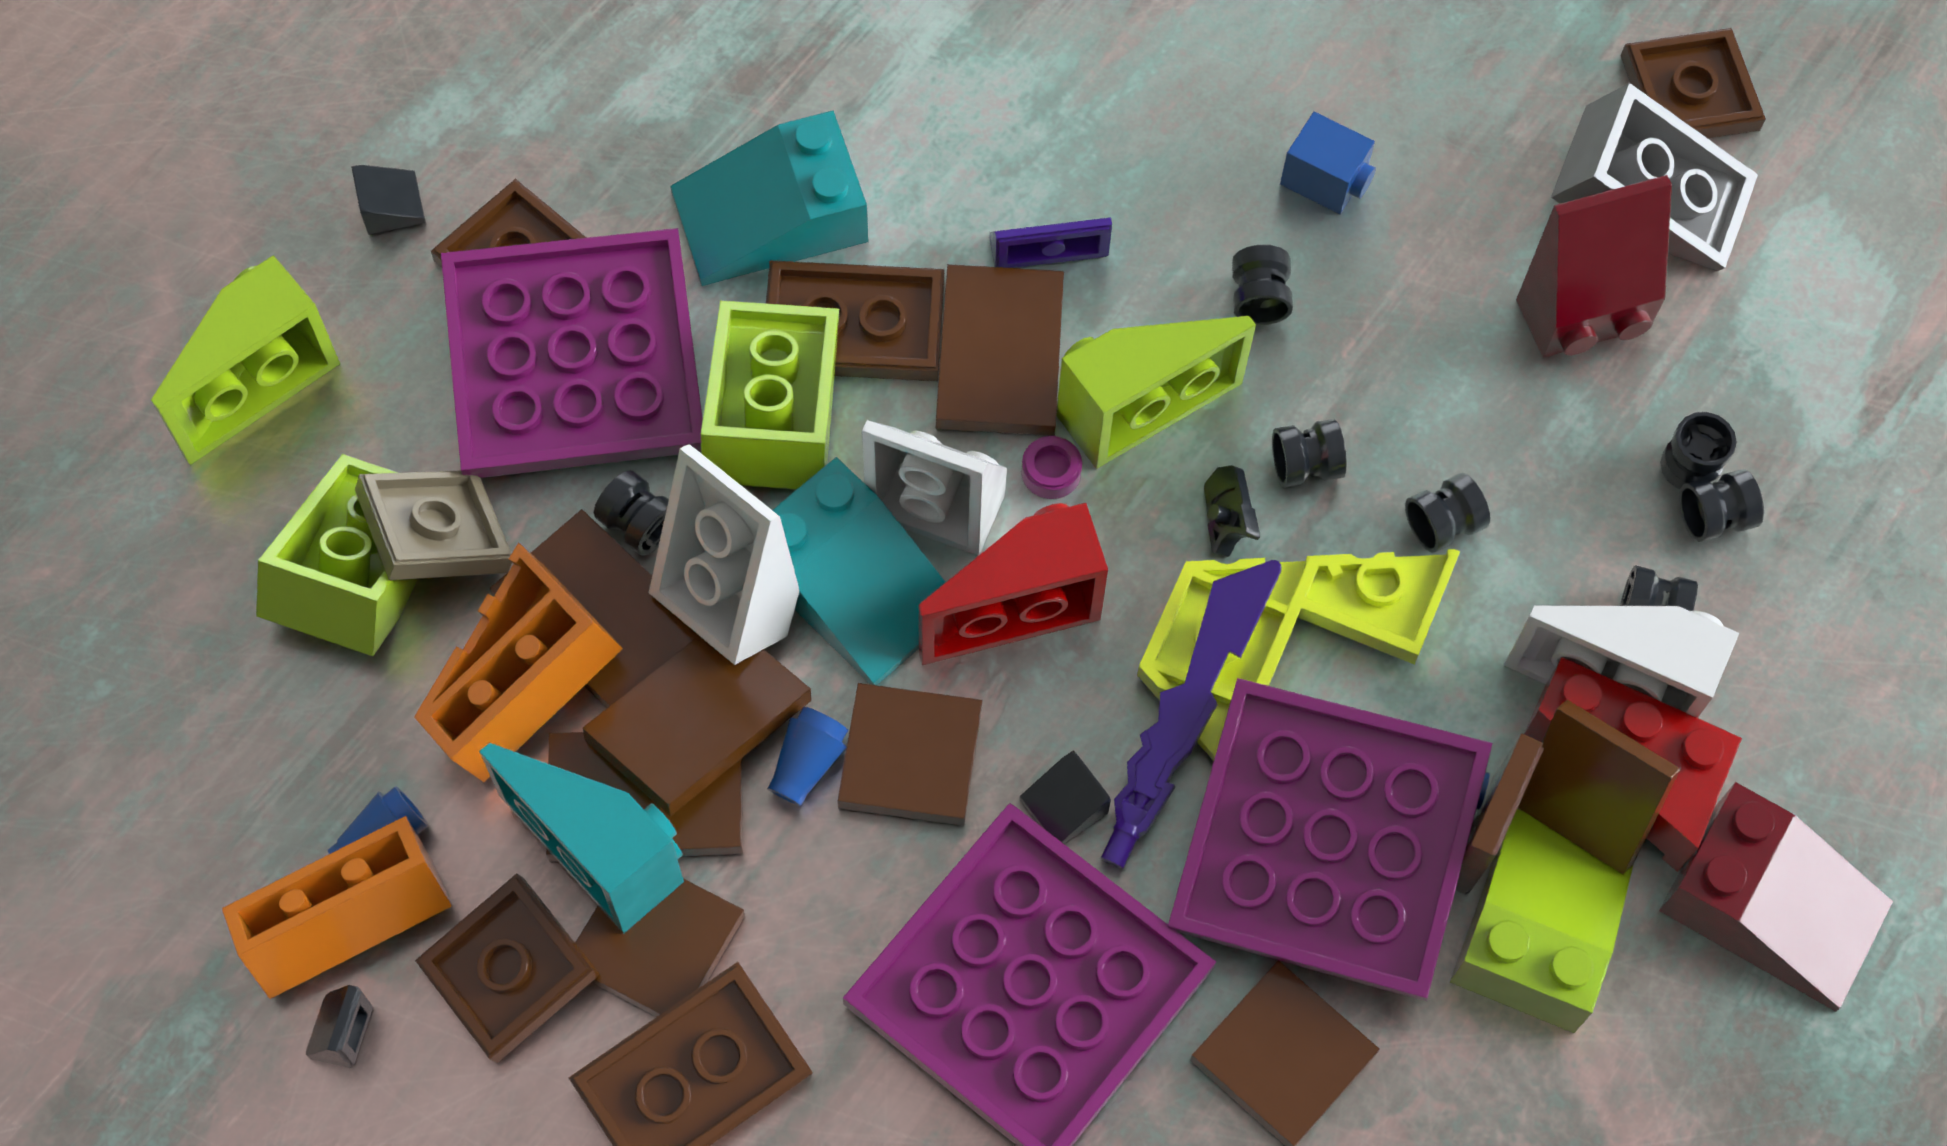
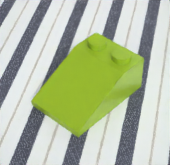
M273 255L257 266L246 268L237 275L233 282L221 289L151 401L183 457L192 465L340 365V361L315 303Z
M720 300L701 429V453L738 484L798 489L827 465L839 309Z
M1250 316L1113 328L1095 339L1093 337L1083 338L1073 344L1067 350L1064 357H1062L1056 416L1094 467L1098 469L1243 384L1256 324Z
M345 454L339 457L259 558L256 617L374 656L399 620L418 579H388L355 492V487L359 474L398 472Z
M1517 809L1498 853L1493 860L1450 983L1575 1033L1593 1013L1613 953L1633 866L1623 875L1532 816Z

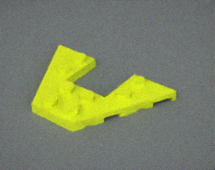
M1448 549L1446 555L1395 557L1394 552H1379L1372 558H1357L1352 554L1306 556L1305 561L1280 562L1282 567L1281 574L1241 659L1229 653L1211 693L1218 705L1197 743L1214 761L1237 678L1269 686L1298 618L1415 665L1460 551ZM1265 558L1239 559L1235 563L1230 564L1219 563L1215 560L1185 562L1137 672V676L1159 700L1160 692L1185 683L1213 581L1265 563Z

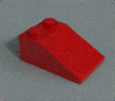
M1063 503L1051 504L1039 509L1033 516L1025 517L919 604V656L922 666L1100 621L1108 567L1087 503L1068 506Z

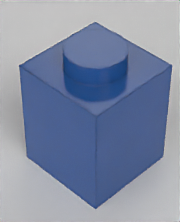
M1313 111L1286 154L1280 185L1341 214L1352 195L1359 199L1363 197L1374 177L1376 167L1370 165L1369 162L1375 141Z

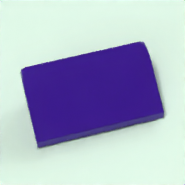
M1111 217L990 232L989 239L994 267L1019 268L1107 257L1110 250L1112 220Z

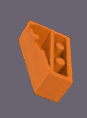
M519 542L509 557L513 566L495 596L487 594L479 607L478 612L482 615V618L464 648L455 647L414 716L452 761L483 782L490 777V774L479 752L487 744L492 743L516 752L623 649L551 571Z

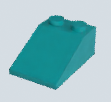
M834 110L778 124L670 186L701 286L769 269L770 260L795 262L869 242L867 203Z
M835 457L772 511L780 516L800 590L795 611L870 685H878L919 649V604L946 583V581L882 500L838 457Z
M492 743L487 744L479 751L501 799L623 933L629 930L684 882L678 862L683 853L672 839L677 832L667 817L654 804L651 803L643 809L627 792Z

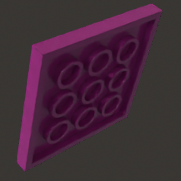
M678 228L441 253L462 475H474L485 478L679 455L680 448L689 444L698 452H701L703 417Z
M1237 678L1168 927L1175 929L1179 933L1427 1002L1493 743Z
M1009 803L844 995L843 1005L1015 1145L1073 1146L1211 973L1216 961L1175 929L1168 927L1166 922L1021 810Z

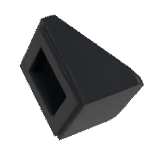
M370 165L351 166L359 209L368 235L426 223L415 171Z
M1074 750L1062 757L1019 797L1036 822L1063 844L1107 815L1111 802L1108 793Z
M347 985L330 991L325 995L306 1049L307 1057L348 1068L355 1064L373 1010L372 1004L359 987Z

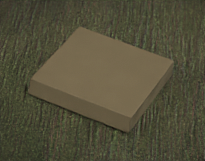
M461 470L359 474L355 492L389 580L509 572L512 564L509 557L512 553L480 477L462 475Z

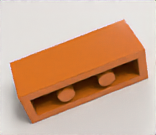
M404 816L223 907L222 911L239 958L269 999H272L452 907V904L433 860L407 817Z

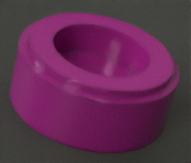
M1045 436L1033 441L1026 448L1022 457L1021 475L1025 486L1033 494L1045 499H1059L1072 493L1080 482L1082 457L1077 447L1067 439L1058 436Z

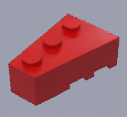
M1561 657L1542 691L1524 734L1542 742L1556 709L1566 700H1569L1679 767L1681 770L1647 836V839L1665 854L1662 859L1678 872L1699 848L1742 738Z

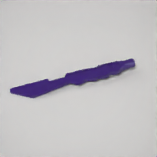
M1270 560L1213 581L1185 683L1160 692L1158 722L1140 734L1143 746L1127 761L1128 784L1114 798L1116 824L1101 856L1103 861L1117 868L1124 869L1136 841H1139L1141 836L1149 832L1174 791L1175 785L1169 783L1174 771L1191 754L1218 704L1211 693L1229 653L1241 659L1281 574L1282 567L1279 561Z

